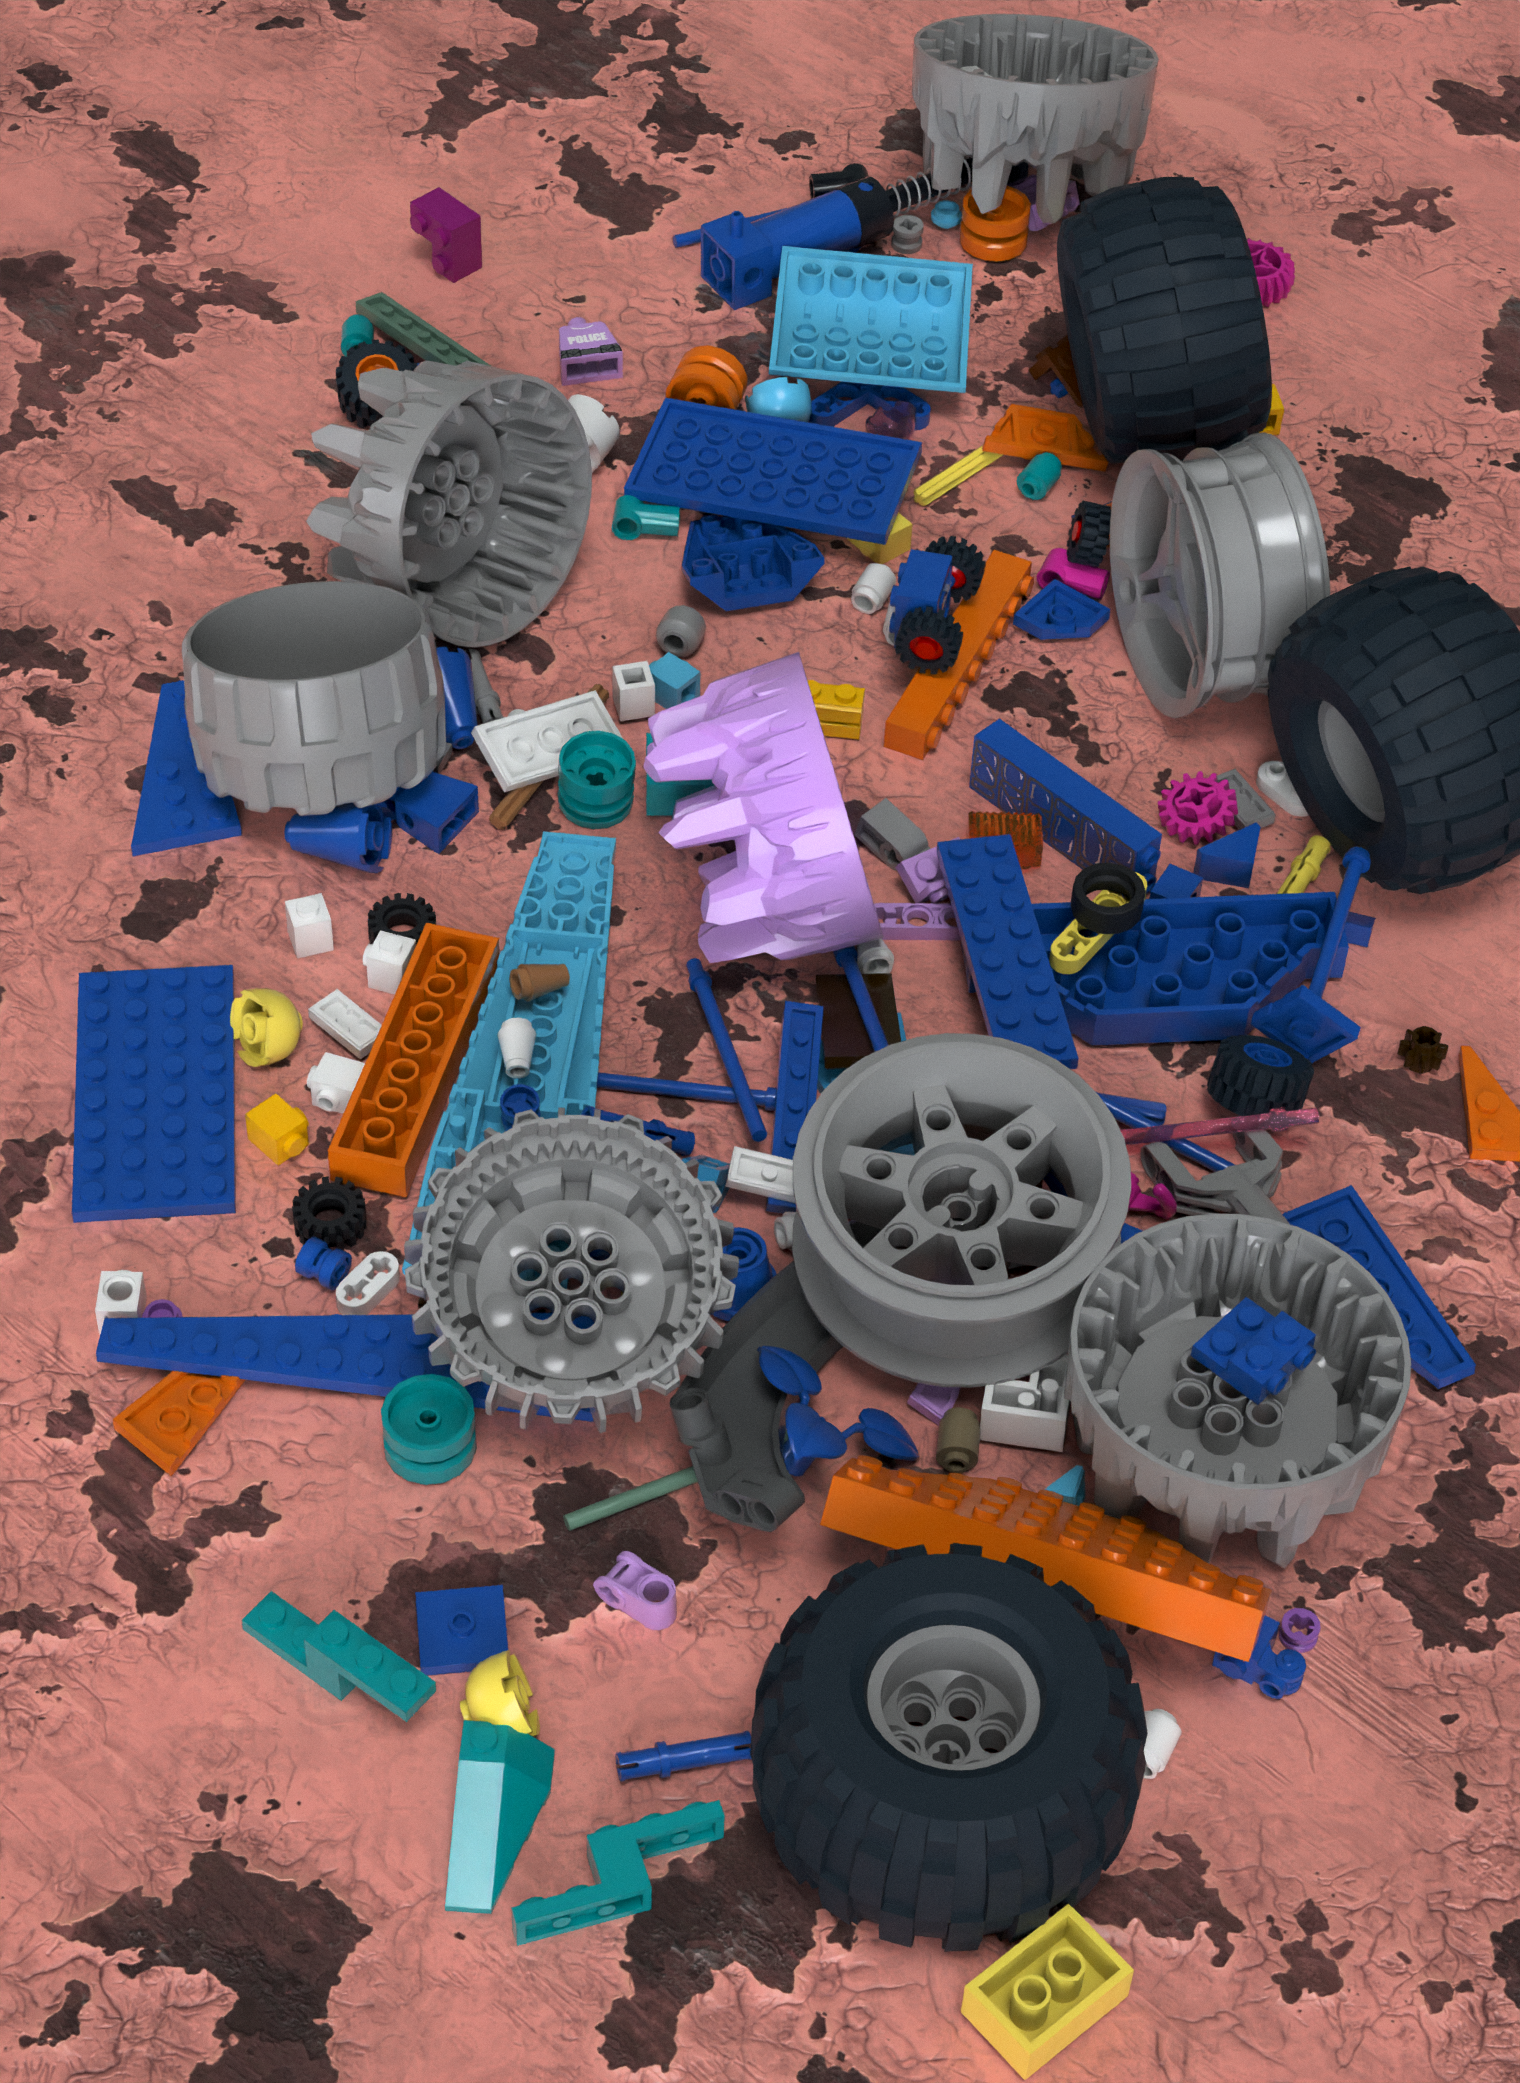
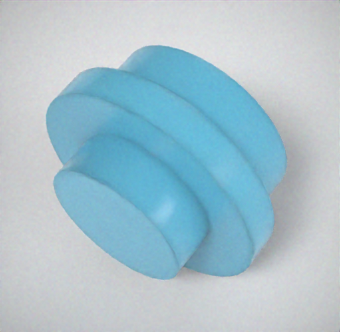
M943 200L936 203L935 208L931 211V220L939 227L949 229L961 222L962 213L957 203Z

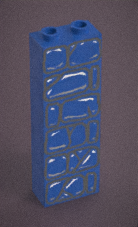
M1001 719L996 720L974 736L969 788L1082 870L1097 863L1123 865L1145 877L1147 881L1146 894L1152 890L1156 884L1157 863L1161 855L1160 844L1162 834Z

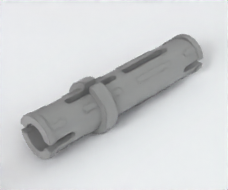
M469 649L472 657L470 660L472 663L476 713L480 715L483 724L504 718L500 710L501 701L499 695L492 689L481 661L480 653L476 649Z

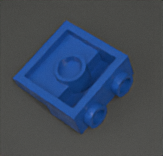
M1245 1297L1192 1346L1191 1356L1259 1405L1269 1394L1275 1396L1280 1393L1287 1384L1289 1376L1297 1368L1302 1371L1310 1364L1316 1354V1349L1313 1348L1316 1334L1284 1311H1281L1274 1317L1251 1299Z

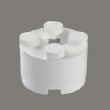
M576 394L572 395L568 401L575 409L584 428L593 473L619 439L620 429L614 416L611 415L608 418L602 411L604 406L591 397Z

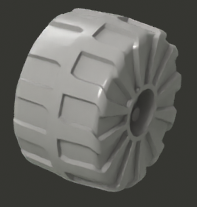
M345 581L306 582L268 588L238 597L215 607L200 618L194 626L190 627L184 636L182 658L185 688L184 707L187 726L198 771L205 773L208 789L219 798L231 795L243 800L245 809L260 813H267L272 807L294 808L300 816L328 814L333 811L336 805L353 803L357 808H364L388 800L395 794L397 787L410 789L418 785L433 772L437 761L445 751L444 682L429 614L418 601L394 589L375 584Z

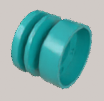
M587 731L572 737L563 745L559 755L557 797L559 809L568 820L581 827L602 829L621 823L630 814L634 802L636 760L634 751L627 741L613 733Z

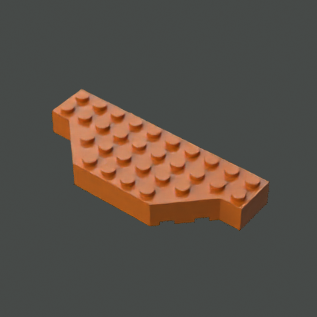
M864 1455L857 1456V1459H849L832 1477L820 1522L821 1526L893 1549L924 1544L927 1554H949L950 1545L953 1543L982 1546V1557L1004 1563L1009 1555L1013 1554L1042 1567L1044 1583L1053 1586L1061 1580L1068 1586L1071 1585L1094 1605L1096 1614L1249 1662L1258 1641L1272 1590L1264 1588V1583L1261 1580L1251 1576L1238 1575L1237 1579L1229 1577L1221 1572L1217 1566L1205 1562L1183 1548V1545L1170 1540L1156 1530L1147 1528V1523L1139 1518L1124 1515L1121 1516V1519L1108 1516L1104 1514L1105 1510L1100 1506L1084 1502L1080 1503L1079 1506L1064 1502V1497L1056 1492L1039 1490L1038 1493L1023 1489L1021 1482L1008 1477H998L997 1480L990 1478L969 1477L960 1473H949L948 1475L931 1474L905 1468L895 1471L882 1467V1461Z

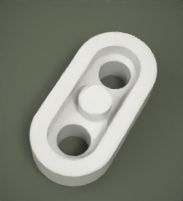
M1281 761L1263 763L1258 769L1256 779L1259 790L1289 814L1299 817L1309 816L1292 785L1284 763Z

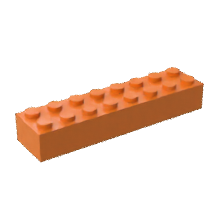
M431 923L425 924L328 1148L330 1181H335V1177L343 1178V1184L351 1181L357 1187L407 1198L459 1071L461 1061L468 1049L472 1030L475 1031L481 1005L485 1003L491 977L493 978L496 972L497 960L500 954L499 938Z

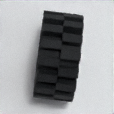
M401 893L394 894V900H390L388 896L383 897L382 904L376 902L373 905V910H369L368 913L370 944L374 943L381 930L415 939L417 945L425 924H436L435 911L433 912L432 905L430 903L425 905V899L422 897L414 901V894L407 893L406 899L401 898ZM401 924L411 925L415 927L411 930L404 932L393 931L390 929L393 926Z
M329 1176L322 1177V1184L319 1185L315 1179L308 1182L309 1190L302 1186L298 1190L299 1196H294L292 1206L295 1234L297 1237L300 1236V1242L304 1245L311 1237H317L325 1241L330 1249L336 1246L337 1249L345 1251L344 1243H347L350 1247L356 1245V1237L361 1239L367 1226L365 1198H363L362 1191L359 1188L355 1190V1185L351 1181H348L344 1186L343 1178L335 1177L334 1183H329ZM327 1209H336L345 1213L342 1217L331 1221H324L314 1217L317 1213Z

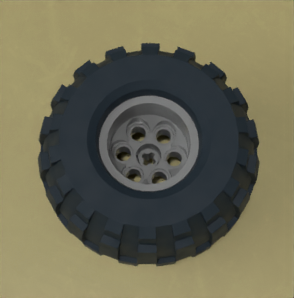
M1159 177L1113 187L1082 201L1080 204L1081 213L1062 220L1057 238L1058 274L1067 335L1082 403L1094 441L1107 461L1112 464L1125 463L1132 453L1142 449H1152L1159 453L1172 454L1180 461H1183L1196 448L1209 447L1220 451L1229 448L1237 442H1241L1251 434L1262 432L1266 428L1272 402V376L1266 323L1256 272L1244 229L1235 207L1224 191L1218 186L1202 187L1198 180H1194V177Z
M1405 567L1375 574L1320 600L1288 627L1291 633L1282 640V644L1275 650L1276 657L1270 660L1268 669L1269 689H1267L1273 731L1285 769L1299 799L1318 830L1330 842L1333 849L1342 859L1350 848L1362 847L1370 853L1371 859L1369 870L1361 873L1363 878L1370 883L1377 882L1383 889L1396 891L1403 888L1411 893L1424 894L1464 885L1520 855V631L1507 613L1493 601L1487 592L1475 583L1468 584L1460 574L1445 571L1439 573L1426 567L1414 569Z
M953 1543L950 1545L949 1554H927L924 1544L888 1551L883 1566L877 1567L868 1559L861 1564L857 1562L832 1576L826 1590H823L816 1600L808 1596L790 1616L780 1635V1644L775 1642L765 1661L756 1688L750 1756L753 1761L752 1786L767 1832L775 1831L774 1844L781 1861L799 1885L807 1881L812 1889L819 1887L818 1894L822 1907L848 1925L851 1922L858 1925L863 1918L879 1924V1939L910 1948L913 1945L915 1936L941 1938L944 1952L978 1950L983 1936L993 1933L996 1934L1000 1941L1008 1939L1009 1943L1027 1937L1039 1926L1045 1924L1048 1920V1915L1051 1916L1058 1909L1061 1910L1067 1904L1074 1908L1099 1882L1101 1870L1106 1871L1119 1855L1132 1827L1146 1767L1144 1748L1148 1732L1139 1682L1131 1683L1133 1673L1129 1654L1115 1630L1107 1631L1101 1620L1096 1621L1094 1605L1071 1585L1068 1586L1062 1580L1053 1586L1044 1583L1042 1567L1013 1554L1009 1555L1005 1563L982 1557V1546ZM962 1716L969 1720L959 1721L953 1717ZM909 1722H920L923 1726L916 1727L910 1725ZM993 1748L998 1750L999 1752L989 1753L983 1749Z

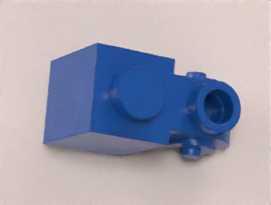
M1266 1615L1249 1662L1215 1652L1212 1663L1213 1666L1219 1668L1228 1677L1241 1679L1251 1685L1253 1682L1258 1683L1260 1690L1273 1699H1281L1283 1695L1297 1692L1301 1687L1306 1669L1305 1659L1299 1652L1285 1649L1276 1655L1272 1651L1280 1622Z

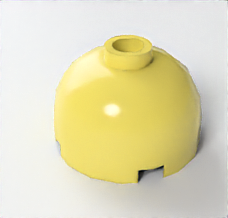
M268 988L241 991L240 993L243 995L240 998L234 999L230 1013V1025L234 1031V1039H240L241 1046L245 1050L237 1051L240 1058L247 1065L253 1067L271 1065L285 1059L294 1051L303 1027L300 1013L291 1000L279 991Z
M507 1650L478 1663L467 1679L465 1685L466 1699L460 1701V1709L464 1720L486 1721L493 1725H509L517 1732L529 1734L533 1737L539 1735L540 1723L537 1709L528 1714L530 1709L528 1697L533 1696V1693L517 1657L514 1654L510 1655V1650Z

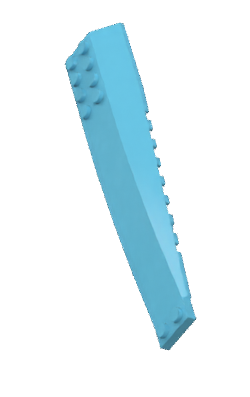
M543 831L538 856L534 857L514 912L513 924L509 926L504 949L500 952L497 960L496 972L494 977H491L488 985L485 1003L481 1005L475 1031L472 1030L468 1051L465 1058L463 1057L457 1082L453 1084L447 1110L443 1112L434 1137L417 1207L434 1204L435 1197L428 1188V1180L437 1167L452 1169L456 1166L455 1150L461 1147L465 1151L470 1152L484 1141V1130L488 1127L500 1133L505 1132L501 1122L500 1098L503 1092L510 1086L523 1084L532 1087L538 1093L541 1117H544V1119L558 1118V1108H565V1115H581L586 1106L595 1108L616 838ZM520 964H565L569 971L570 981L568 986L527 1002L524 999L518 1000L514 997L510 987L509 976L511 970L517 969ZM510 1018L527 1019L532 1023V1028L536 1031L530 1073L524 1078H511L506 1074L497 1036L502 1023ZM413 1222L409 1240L421 1239L422 1232L414 1228ZM555 1240L548 1247L552 1251L562 1252L569 1245L564 1241ZM405 1259L402 1267L404 1275L405 1269L412 1266L410 1263L406 1262ZM527 1269L522 1271L519 1277L525 1281H534L540 1277V1274L533 1269ZM569 1278L560 1283L564 1289L568 1287Z

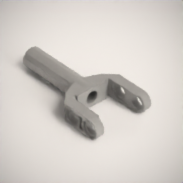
M1240 1115L1234 1117L1231 1122V1130L1236 1142L1235 1149L1246 1162L1202 1176L1201 1180L1198 1181L1193 1178L1166 1143L1154 1142L1141 1147V1162L1146 1174L1154 1185L1162 1183L1172 1193L1177 1204L1176 1212L1193 1216L1213 1213L1245 1214L1290 1224L1269 1199L1274 1195L1281 1180L1282 1174L1280 1170L1282 1167L1281 1157L1283 1150L1259 1121Z

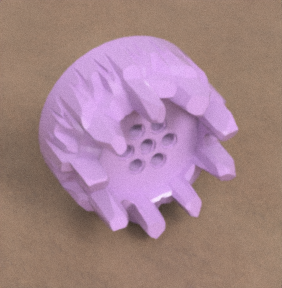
M799 652L715 680L709 684L702 696L662 710L648 718V726L653 742L647 746V756L643 766L646 773L655 782L712 779L714 786L676 800L672 820L664 824L658 833L676 850L735 840L736 851L700 865L698 869L699 876L706 885L700 907L703 921L706 923L700 925L698 944L709 963L734 960L764 952L780 960H791L884 938Z

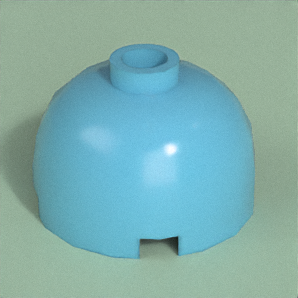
M787 377L770 379L757 384L752 388L753 395L750 397L746 395L745 397L747 412L808 422L812 413V402L808 384L800 379H797L798 384L788 383Z

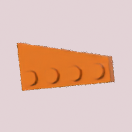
M172 1371L112 1419L114 1429L172 1477L245 1380L237 1376L221 1375L219 1377Z

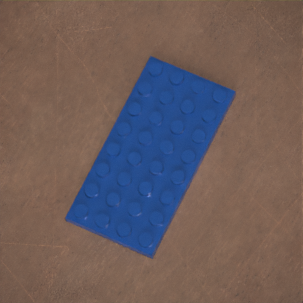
M665 398L624 486V495H631L645 502L886 545L920 459L922 442Z
M233 965L79 973L72 1217L74 1223L236 1213L235 1039L233 1028L230 1025L231 1006L234 1001Z

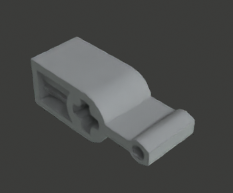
M887 798L861 816L854 834L893 870H896L895 867L901 861L931 849L928 847L927 838L921 829Z

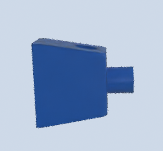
M432 772L413 788L404 789L397 787L395 794L389 798V800L395 802L396 823L398 827L438 854L479 813L478 786Z

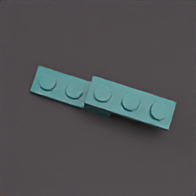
M271 1591L241 1620L242 1628L245 1632L340 1701L357 1686L407 1722L436 1692V1682L336 1610H333L318 1625Z
M720 1800L709 1803L694 1802L679 1811L664 1815L660 1813L649 1814L634 1823L619 1827L617 1825H607L599 1828L595 1833L588 1834L587 1859L595 1885H577L568 1889L563 1894L545 1899L543 1897H532L523 1901L518 1906L511 1907L512 1930L517 1946L652 1910V1886L643 1860L724 1838L725 1815Z

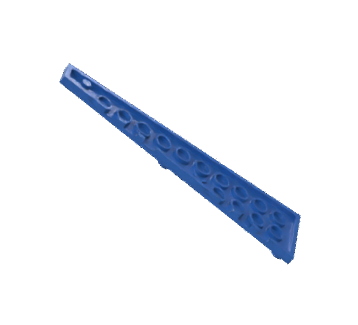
M531 1313L534 1318L539 1320L548 1319L553 1314ZM414 1314L104 1318L96 1350L97 1362L219 1377L221 1375L237 1376L244 1380L386 1397L398 1383L417 1375L436 1374L455 1380L450 1375V1364L431 1365L428 1347L438 1337L432 1333L416 1335L412 1324V1315ZM580 1316L574 1319L573 1324L577 1328L587 1329L594 1324V1321L589 1317ZM477 1381L464 1386L473 1399L474 1408L485 1409V1400L490 1385L483 1381ZM500 1406L496 1409L515 1413L521 1412L520 1410ZM540 1406L537 1415L551 1417L547 1407ZM581 1408L574 1419L594 1422L590 1408Z

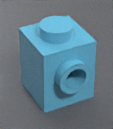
M668 652L659 660L653 661L649 665L655 683V702L662 707L668 709L700 696L701 672L687 661L681 660Z

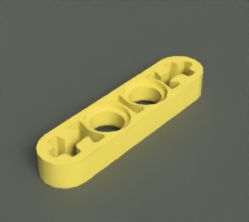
M1135 872L1143 881L1146 898L1147 881L1144 876ZM1102 890L1092 900V902L1106 907H1119L1130 902L1126 897L1122 898V894L1111 890ZM1074 919L1051 945L1049 963L1052 969L1061 974L1070 975L1077 973L1114 934L1097 933L1098 935L1092 938L1084 937L1079 934V931L1087 928ZM1073 946L1075 947L1074 955L1069 954L1072 951Z

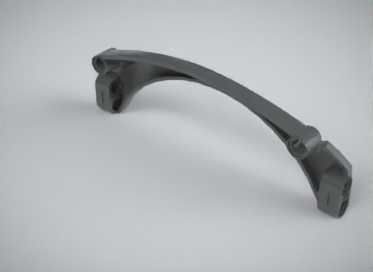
M952 1218L954 1221H964L962 1218ZM854 1220L849 1221L854 1237L862 1248L882 1230ZM794 1261L766 1283L723 1327L724 1334L720 1348L707 1347L701 1355L704 1359L701 1377L686 1376L669 1403L681 1442L693 1447L689 1450V1455L706 1509L734 1523L766 1532H773L805 1503V1496L786 1469L783 1453L786 1430L785 1412L790 1404L797 1402L799 1396L781 1391L766 1378L759 1364V1352L757 1349L762 1346L786 1349L806 1360L817 1373L836 1352L844 1347L819 1322L807 1303L796 1276ZM1011 1262L1009 1269L1026 1265Z

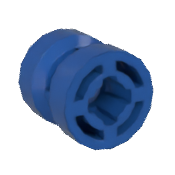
M523 1084L513 1085L507 1088L501 1095V1122L505 1131L512 1129L516 1113L532 1109L541 1117L540 1099L538 1093L532 1087Z
M311 1237L303 1245L297 1256L295 1271L308 1279L315 1277L322 1286L330 1290H336L339 1283L349 1273L352 1256L341 1249L332 1250L325 1241L317 1237Z

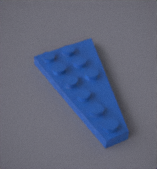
M184 680L162 684L131 844L132 856L242 835L241 824L233 797L231 795L223 798L216 796L208 789L205 773L198 771L185 714Z
M1352 1185L1282 1214L1290 1225L1300 1227L1326 1239L1353 1257L1371 1273L1386 1291L1401 1317L1409 1341L1411 1368L1437 1389L1475 1374L1476 1364Z

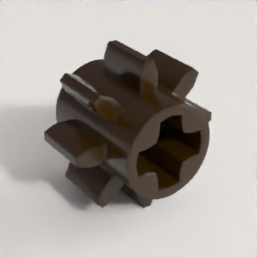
M1426 1026L1418 1027L1414 1031L1407 1029L1404 1040H1400L1397 1052L1400 1056H1406L1404 1067H1408L1410 1070L1420 1074L1427 1073L1432 1069L1438 1071L1448 1051V1045L1440 1043L1442 1033H1438L1435 1029Z

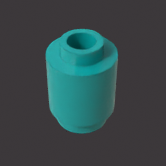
M356 314L350 316L343 323L341 351L346 357L347 350L351 347L357 349L359 348L358 344L364 341L366 344H372V340H374V327L367 317Z
M1048 452L1034 456L1017 477V486L1021 493L1033 500L1042 499L1061 476L1062 465L1060 460Z

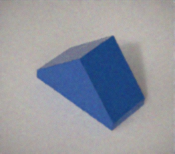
M1257 822L1197 849L1193 873L1203 877L1205 881L1249 889L1261 828Z

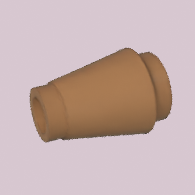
M520 964L517 969L511 970L509 976L510 987L514 997L518 1000L524 999L527 1002L568 986L570 981L569 971L565 964Z

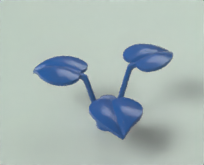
M762 1346L757 1349L759 1352V1364L766 1378L781 1391L790 1395H798L800 1398V1403L790 1404L785 1412L788 1439L783 1445L786 1469L791 1475L802 1476L816 1458L836 1459L842 1457L847 1450L845 1440L855 1433H862L867 1445L885 1456L915 1461L920 1457L915 1443L902 1424L882 1410L874 1408L863 1409L859 1414L861 1423H855L841 1433L837 1427L827 1422L824 1417H820L814 1409L808 1406L810 1401L809 1394L818 1395L822 1390L819 1376L812 1366L797 1354L783 1348Z

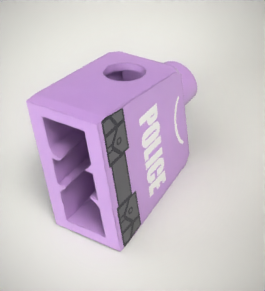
M576 317L569 321L568 326H562L559 329L562 386L623 378V352L605 323L600 321L586 323L584 318Z

